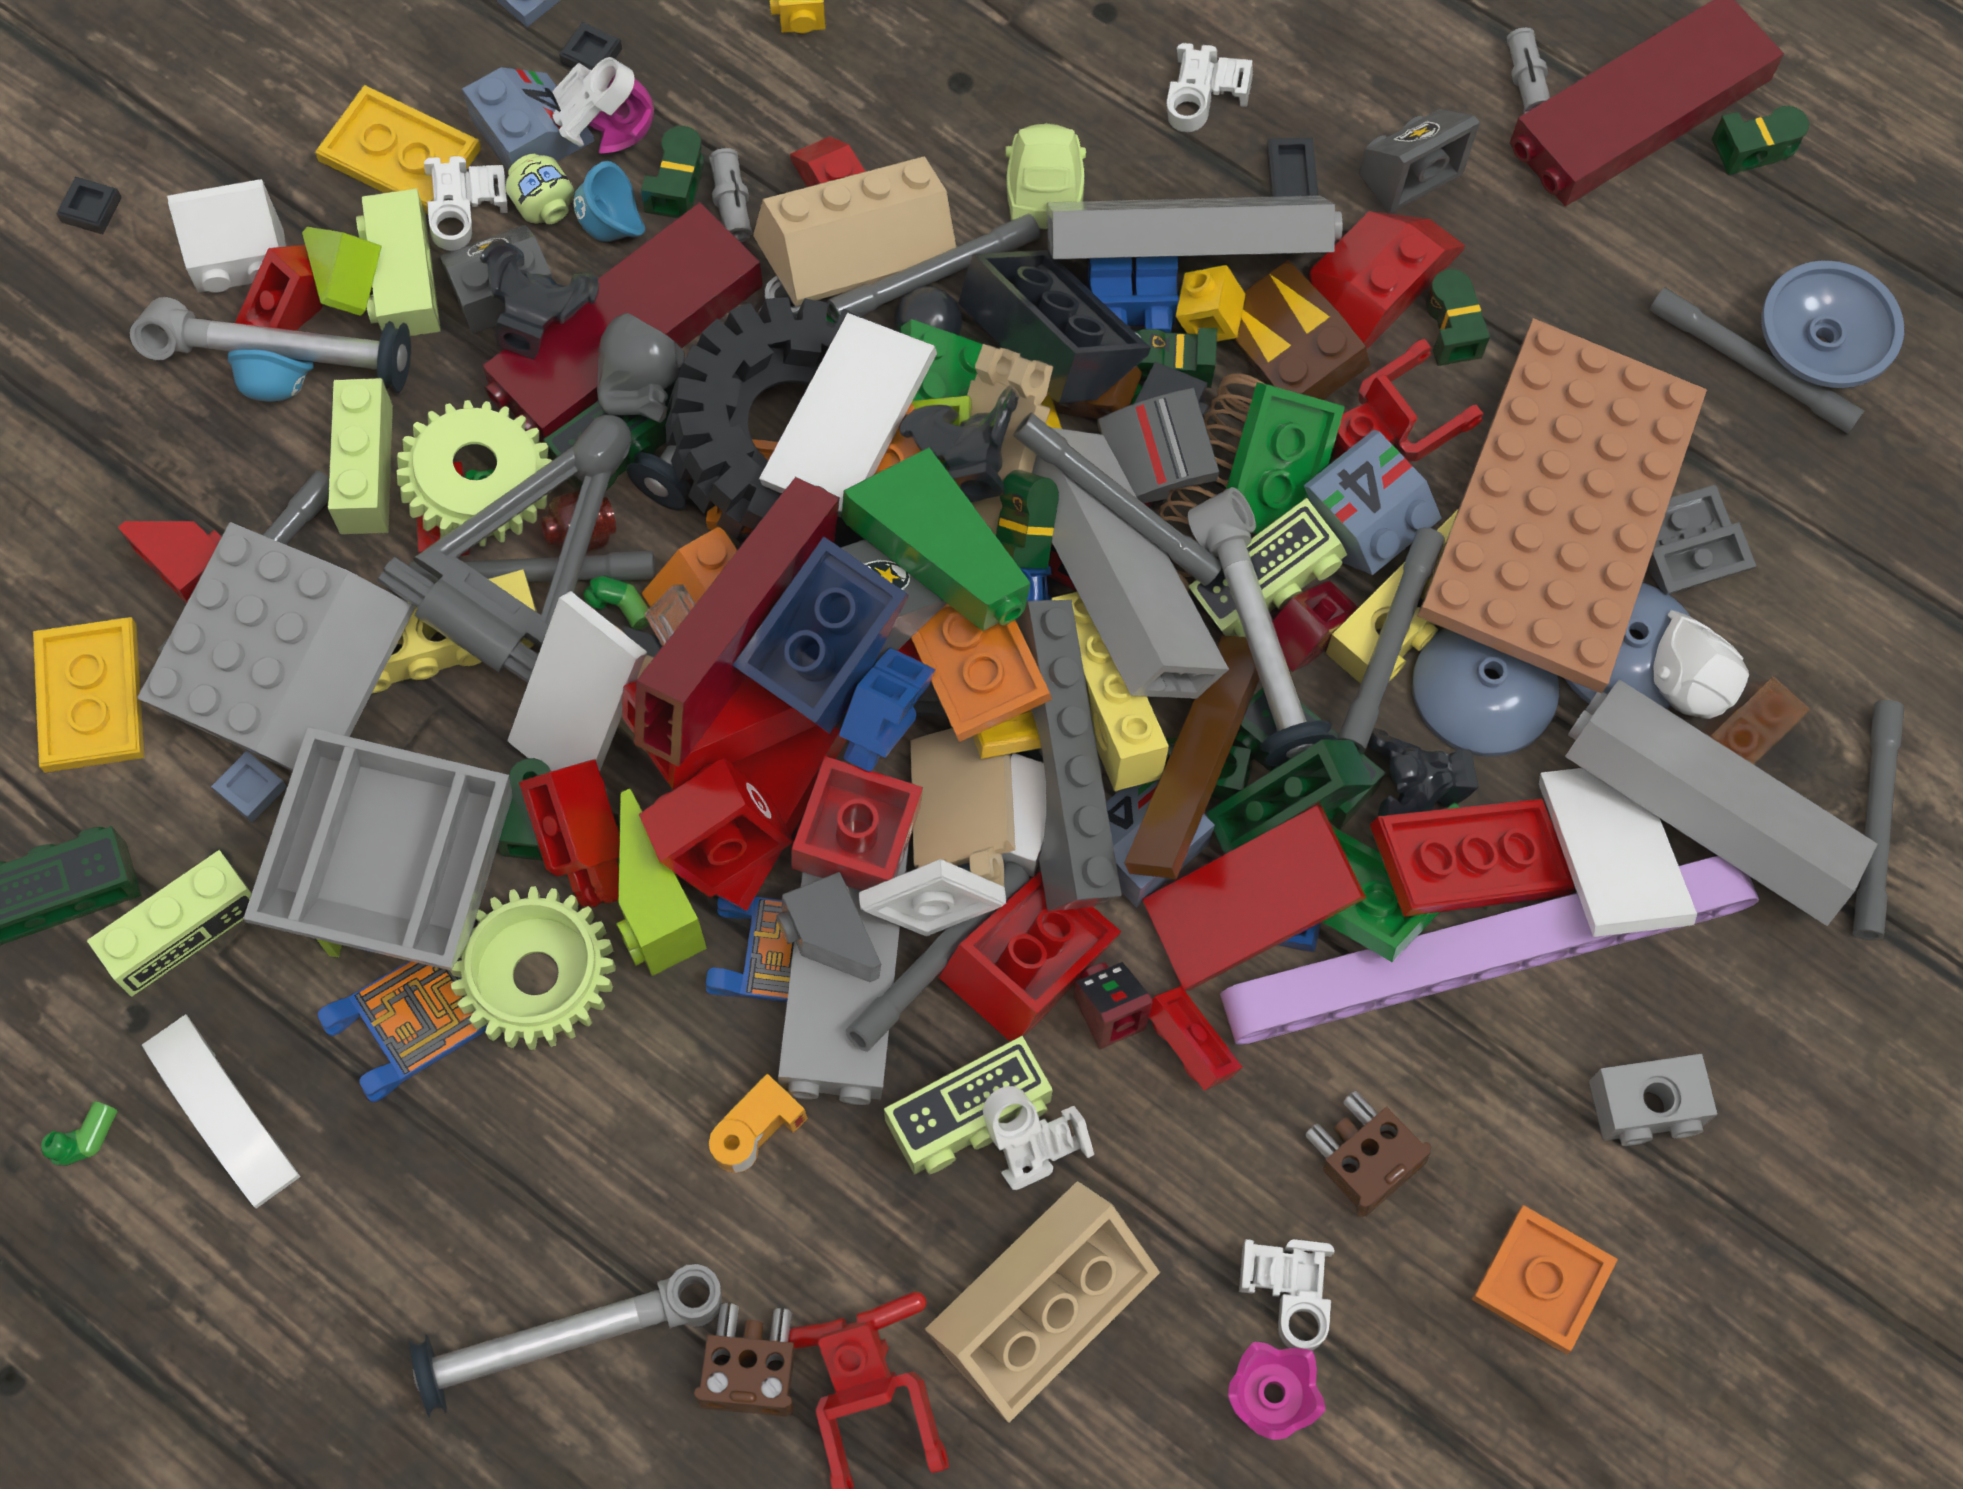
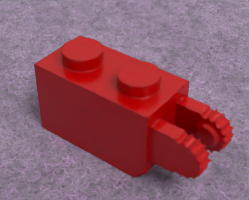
M596 759L519 782L546 870L557 877L565 874L568 875L572 891L576 894L575 897L578 903L581 904V907L589 906L593 908L602 904L601 901H605V903L618 901L619 866L616 858L620 857V831L616 825Z

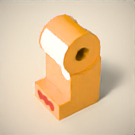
M766 1074L714 1128L709 1139L710 1152L720 1168L732 1173L743 1172L754 1164L757 1159L758 1149L782 1124L794 1133L808 1119L805 1109L771 1076Z

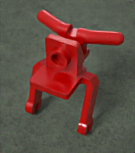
M1425 339L1414 343L1405 354L1362 381L1358 399L1361 405L1343 413L1331 456L1335 460L1338 459L1371 431L1376 430L1381 432L1407 461L1417 462L1458 434L1475 428L1482 422L1483 412L1477 405H1473L1417 443L1412 444L1408 441L1407 437L1417 421V416L1391 382L1415 366L1423 363L1431 356L1430 350L1432 347Z
M911 1292L873 1309L857 1313V1322L847 1324L844 1318L825 1323L793 1327L789 1331L788 1342L794 1343V1349L813 1346L820 1347L836 1391L834 1394L820 1398L816 1408V1415L831 1470L830 1482L832 1489H855L836 1418L887 1404L891 1401L895 1389L906 1386L909 1390L927 1464L931 1473L949 1469L948 1455L944 1444L939 1438L924 1380L914 1371L897 1376L895 1371L890 1373L885 1360L889 1347L886 1339L880 1340L878 1332L882 1328L922 1312L926 1307V1298L920 1292Z

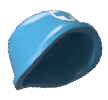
M604 161L592 167L586 175L585 181L574 194V210L582 228L588 235L600 242H613L628 236L638 237L642 235L645 231V225L637 211L633 188L626 174L611 161Z
M250 349L228 352V362L232 367L237 390L244 396L257 401L275 402L294 397L301 391L306 374L313 369V361L290 359L266 350Z

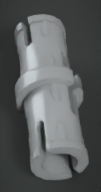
M1524 27L1512 31L1507 36V45L1510 48L1514 64L1511 71L1514 84L1520 88L1524 112L1526 113L1550 99L1545 79L1548 75L1546 62L1540 59L1534 30Z
M730 148L718 149L709 156L715 183V189L712 192L713 202L719 208L722 225L740 242H744L753 234L746 202L749 200L748 188L742 183L737 151Z

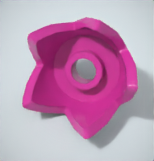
M615 76L611 79V81H610V83H609V85H608V88H609L610 85L612 84V82H613ZM634 78L631 93L612 115L604 111H600L588 125L602 132L599 153L621 151L643 139L650 129L654 117L652 98L647 89Z
M1253 1342L1247 1348L1240 1359L1235 1376L1229 1383V1399L1235 1413L1255 1433L1272 1440L1285 1439L1295 1431L1314 1423L1325 1412L1324 1398L1316 1387L1317 1365L1313 1351L1304 1348L1278 1350L1263 1342ZM1276 1384L1282 1389L1283 1399L1281 1402L1271 1403L1265 1398L1264 1388L1266 1385Z

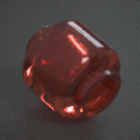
M581 490L553 497L549 503L548 515L541 517L542 530L547 544L556 543L560 552L562 551ZM607 497L603 498L586 553L606 548L610 535L616 533L615 516Z

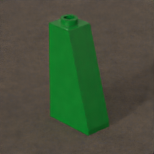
M930 447L843 491L841 518L846 525L980 630L985 631L998 623L1000 625H1007L1024 612L1031 584Z

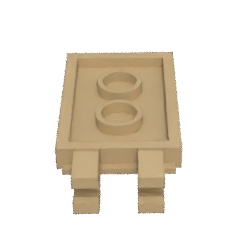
M983 344L975 365L978 374L975 381L971 380L967 394L972 400L971 416L977 413H990L995 407L1000 394L1009 385L1016 388L1019 393L1017 408L1012 413L1001 447L1003 462L1002 468L997 474L1003 481L1013 470L1020 469L1032 473L1037 454L1017 440L1013 434L1022 420L1031 412L1046 423L1050 408L1041 405L1047 395L1053 366L1036 360H1027L1020 357L1019 353L1008 349H998ZM1000 496L971 502L996 536L1000 509H1002Z
M953 728L910 740L912 784L923 787L921 807L913 828L914 866L920 868L939 859L955 866L970 863L971 873L1004 887L1002 854L1016 850L1011 754L981 759L973 736L959 742Z

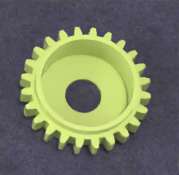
M466 400L463 409L455 410L450 403L446 404V414L442 416L433 411L428 412V426L419 422L413 424L414 437L405 436L403 438L404 452H398L397 455L399 468L397 470V485L402 486L400 488L402 502L410 503V516L416 518L424 514L423 529L428 531L436 525L439 526L441 539L552 461L547 459V443H539V430L533 428L525 431L526 418L523 415L512 420L509 418V408L506 406L498 413L491 410V405L488 401L484 402L482 408H473L470 400ZM470 444H479L489 448L497 459L496 469L490 476L481 480H469L462 477L453 466L454 455L460 448ZM547 495L488 536L495 535L496 539L501 543L505 541V531L511 529L517 535L521 534L523 528L522 519L534 524L537 520L536 508L545 509ZM487 537L478 542L480 546H485Z
M536 886L530 887L528 898L520 899L519 894L513 889L509 893V903L502 905L496 897L490 899L493 908L492 912L487 915L483 911L478 910L476 919L479 923L472 929L471 936L459 956L462 961H457L451 971L453 976L462 979L453 982L451 988L456 996L466 995L457 1004L463 1014L475 1011L469 1020L476 1030L488 1023L485 1033L490 1040L495 1041L503 1032L505 1033V1042L511 1048L515 1047L519 1037L525 1039L529 1050H535L537 1039L540 1037H545L550 1047L556 1046V1033L564 1031L572 1039L576 1037L573 1024L577 1021L588 1027L592 1024L587 1013L590 1007L597 1010L604 1009L605 1004L598 993L599 991L612 992L613 985L603 974L615 972L616 968L613 959L605 958L604 956L609 955L614 950L610 939L599 940L607 932L601 921L591 924L595 917L592 909L587 906L577 912L579 904L575 896L570 895L564 903H560L557 889L551 888L545 899L540 898ZM532 953L549 955L558 966L559 974L555 985L548 992L541 995L525 994L514 983L513 974L517 963L523 957Z

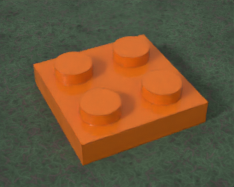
M1522 1205L1516 1213L1472 1300L1567 1355L1572 1351L1618 1259Z

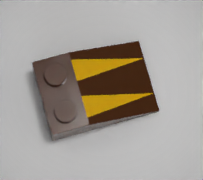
M1289 260L1285 261L1244 292L1246 295L1238 336L1231 340L1265 384L1324 400L1371 366L1364 343L1340 313Z

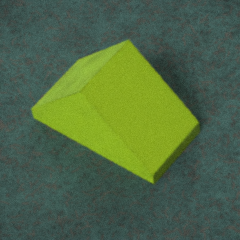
M306 227L302 234L321 304L361 316L367 307L382 245L343 232Z

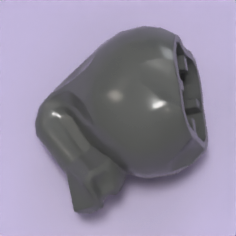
M623 313L617 316L602 334L598 353L597 394L599 404L604 412L614 416L642 415L662 423L666 418L668 407L665 406L668 394L664 390L676 382L685 360V352L667 335L633 315Z

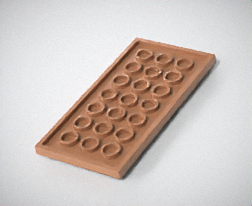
M1533 318L1526 331L1417 617L1602 693L1609 683L1707 389Z

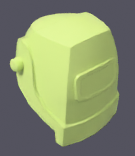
M1046 123L1019 129L1018 134L1014 136L1012 146L1006 147V157H1010L1006 177L1010 218L1012 221L1026 214H1031L1040 229H1048L1047 202L1083 201L1085 179L1082 159L1086 157V148L1080 147L1079 138L1074 130L1060 125Z

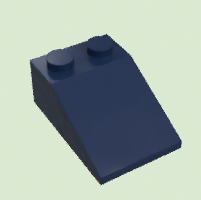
M823 537L733 666L830 734L849 707L856 686L871 670L909 595Z

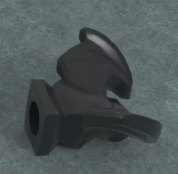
M505 241L490 243L485 247L480 257L481 263H485L488 266L492 297L494 299L498 298L505 303L506 313L500 314L496 324L495 338L497 346L533 360L542 345L543 333L550 327L552 322L565 323L586 303L594 304L599 294L598 279L589 273L580 272L573 274L570 281L571 284L567 286L557 284L556 281L546 275L531 274L527 271L523 274L518 267L525 264L524 253L518 247Z
M1012 385L1007 386L998 397L997 403L990 413H977L967 420H963L960 426L952 424L958 418L959 413L950 406L928 405L915 409L902 421L900 433L906 438L913 437L921 451L930 447L939 460H945L950 467L947 470L970 502L1005 495V485L997 473L1002 468L1001 447L1012 413L1017 408L1019 393Z
M1373 729L1367 745L1372 750L1384 754L1390 760V777L1396 786V791L1400 793L1398 801L1390 795L1381 802L1378 816L1433 811L1434 804L1439 801L1443 807H1449L1454 802L1459 804L1479 788L1471 750L1462 749L1449 755L1444 751H1425L1416 745L1388 736L1385 730Z

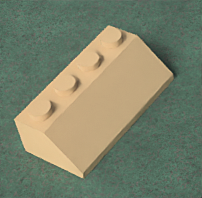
M925 156L765 198L762 200L753 235L795 306L801 305L804 298L819 300L850 291L861 285L872 284L956 247L947 191Z
M1077 1181L925 1328V1331L953 1366L1009 1423L1160 1271L1114 1206Z

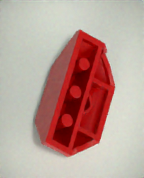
M1368 211L1334 246V252H1328L1310 270V283L1340 313L1364 343L1366 349H1368L1433 282L1434 277L1439 272L1445 270L1464 251L1465 245L1431 219Z

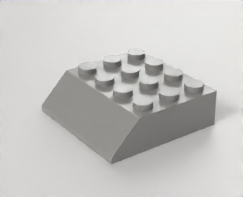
M230 522L137 698L170 717L293 771L307 727L350 737L416 607L346 569Z
M307 727L243 918L244 921L452 971L471 936L513 795L509 775Z

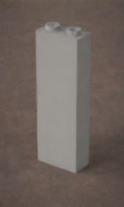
M1322 196L1047 202L1048 250L1053 259L1334 252V241L1341 240L1343 229L1341 211H1335V204Z
M1052 428L1064 437L1072 448L1136 497L1104 435ZM1037 455L1032 473L1052 479L1059 491L1052 543L1131 696L1198 698L1226 673L1229 668L1169 556L1055 465L1045 462Z
M1620 679L1608 694L1605 692L1596 693L1586 710L1583 711L1568 733V736L1576 741L1566 754V758L1826 926L1829 925L1855 892L1878 845Z
M908 846L897 877L906 872ZM803 872L801 887L823 878ZM847 886L881 962L880 977L877 980L868 982L803 957L794 941L778 1084L783 1089H787V1093L794 1098L817 1099L819 1093L840 1095L839 1100L844 1103L866 1105L870 1103L871 1098L881 1099L889 1030L869 1051L865 1052L857 1048L848 1039L846 1029L876 998L881 997L894 984L900 926L861 910L859 892L861 890Z

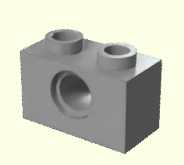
M1702 1054L1601 1068L1589 1081L1603 1141L1620 1139L1622 1146H1631L1651 1141L1653 1139L1652 1134L1668 1131H1671L1672 1138L1690 1137L1702 1133V1126L1717 1115ZM1644 1092L1653 1093L1662 1100L1664 1113L1653 1112L1646 1106L1643 1099Z

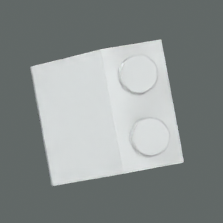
M262 179L167 196L186 270L198 293L207 291L222 292L230 287L253 283L268 248L286 246L283 227Z

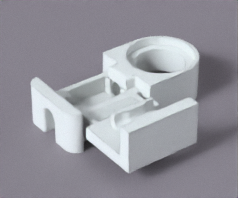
M1183 43L1177 47L1178 62H1182L1178 82H1170L1167 98L1168 120L1173 128L1182 132H1192L1200 129L1208 118L1211 92H1213V95H1219V92L1224 94V91H1231L1234 97H1239L1240 106L1247 107L1253 75L1252 60L1219 57L1217 62V49L1214 46L1203 45L1201 50H1194L1193 44ZM1243 72L1241 87H1237L1239 74ZM1187 101L1194 102L1200 107L1195 114L1190 116H1183L1175 111L1179 104Z
M611 57L601 60L592 70L578 63L552 91L561 109L560 112L555 110L553 114L555 123L561 126L559 129L561 136L582 147L584 143L579 134L600 111L612 115L627 99L634 85L633 71ZM615 76V78H614L612 84H611L610 87L608 88V85H609L611 79Z
M460 156L450 157V163H440L439 157L425 160V176L432 175L434 201H427L430 234L433 242L438 247L453 251L461 249L469 243L472 237L470 204H472V207H478V204H481L482 201H490L491 204L494 203V206L500 207L501 213H507L503 165L469 167V172H467L466 160ZM493 178H497L498 184L496 185L497 196H495L494 194ZM449 217L457 218L464 224L463 230L453 236L441 233L437 226L440 221Z
M1002 1087L988 1097L984 1104L983 1116L991 1139L999 1150L1003 1149L1009 1169L1001 1172V1174L1012 1189H1021L1049 1176L1053 1171V1166L1048 1161L1049 1158L1054 1161L1078 1149H1081L1087 1158L1094 1155L1085 1119L1075 1106L1061 1111L1062 1117L1047 1123L1045 1119L1039 1121L1035 1106L1018 1087ZM1012 1104L1022 1105L1021 1112L1016 1119L1008 1123L998 1122L1000 1113L1006 1107ZM1068 1120L1071 1121V1125L1075 1135L1073 1137L1070 1133V1129L1067 1122ZM1029 1166L1031 1171L1024 1173L1023 1168Z
M1245 1240L1242 1250L1239 1292L1254 1294L1255 1287L1273 1289L1272 1296L1279 1297L1280 1292L1288 1293V1295L1283 1294L1280 1298L1278 1320L1280 1338L1289 1348H1304L1311 1351L1316 1349L1324 1341L1329 1331L1331 1300L1322 1299L1325 1256L1331 1257L1333 1255V1246L1328 1243L1291 1240L1284 1248L1285 1252H1291V1254L1283 1253L1282 1247L1253 1244L1254 1240ZM1299 1311L1312 1314L1318 1322L1317 1336L1309 1341H1301L1295 1338L1289 1329V1319L1292 1314Z

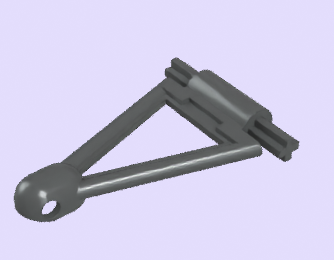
M602 415L595 418L580 434L573 447L415 556L413 560L420 567L439 579L435 584L396 557L387 563L377 581L417 607L415 616L474 657L498 673L505 667L528 683L538 654L522 644L521 641L525 637L541 648L559 597L570 591L574 593L609 479L626 458L631 445L632 437L629 427L621 418L614 415ZM576 476L579 480L583 481V485L541 615L457 558L569 478Z

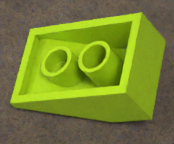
M631 789L621 792L619 905L625 919L616 924L635 965L637 966L645 961L651 975L654 976L707 949L699 920L675 873L659 862L639 816L642 810Z

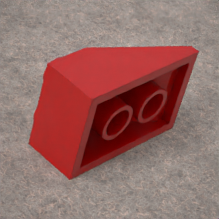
M1040 871L1015 893L1006 904L994 912L959 944L940 974L939 979L1011 1042L1021 1036H1026L1073 987L1076 981L1080 979V974L1096 962L1122 931L1094 907L1047 911Z

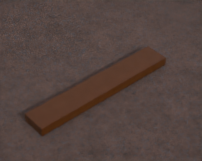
M1222 635L1217 648L1229 670L1198 698H1195L1124 862L1129 874L1177 879L1260 679L1246 637Z

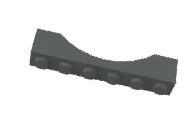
M1072 600L1027 601L1024 612L1016 619V622L1052 697L1051 701L1031 709L1041 743L1046 778V821L1039 862L1047 911L1089 908L1120 897L1121 890Z

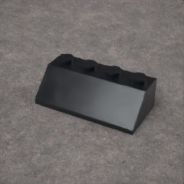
M1049 251L972 255L958 303L973 317L976 324L983 327L998 342L1000 348L1019 353L1020 357L1027 360H1036L1053 366L1047 392L1056 402L1073 404L1077 401L1097 400L1149 355L1151 347L1057 259H1053Z

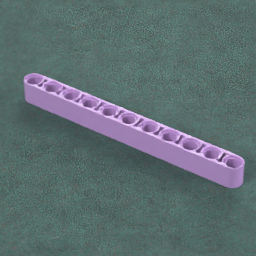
M1719 856L1679 866L1697 912L1695 924L1742 911L1759 902V897L1751 877ZM1578 893L1419 935L1393 962L1370 949L1236 984L1222 991L1220 996L1235 1043L1239 1045L1249 1044L1681 927L1593 937Z

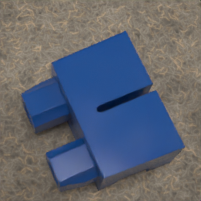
M1177 256L1135 257L1133 271L1134 295H1132L1131 257L1089 258L1087 273L1088 289L1127 326L1144 325V329H1156L1165 333H1171L1172 325H1175L1179 301L1177 294Z
M889 648L856 686L839 736L850 741L844 755V759L847 762L866 771H872L877 765L880 756L886 758L915 721L916 712L913 704L917 702L929 687L935 669L892 648Z

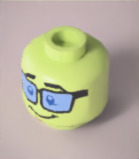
M528 154L512 164L508 171L509 176L505 189L523 218L527 222L535 224L544 222L546 224H554L562 220L569 211L568 206L573 200L574 188L556 160L545 155Z

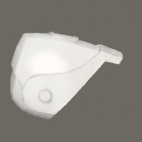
M1671 610L1668 616L1672 620L1658 645L1654 661V684L1659 688L1660 693L1675 710L1694 717L1700 716L1706 719L1719 716L1735 705L1746 686L1749 672L1743 662L1744 658L1730 643L1713 632L1709 627L1686 614Z

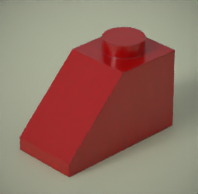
M831 136L790 154L793 165L807 187L866 172L850 145Z
M306 245L268 248L235 321L236 324L296 331L322 309L323 304L320 302Z
M125 521L118 526L130 547L186 604L222 538L215 530L207 535L194 521Z

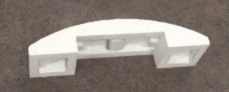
M186 1014L142 1044L157 1071L189 1119L256 1209L301 1177L273 1136L262 1125L216 1059L212 1049Z

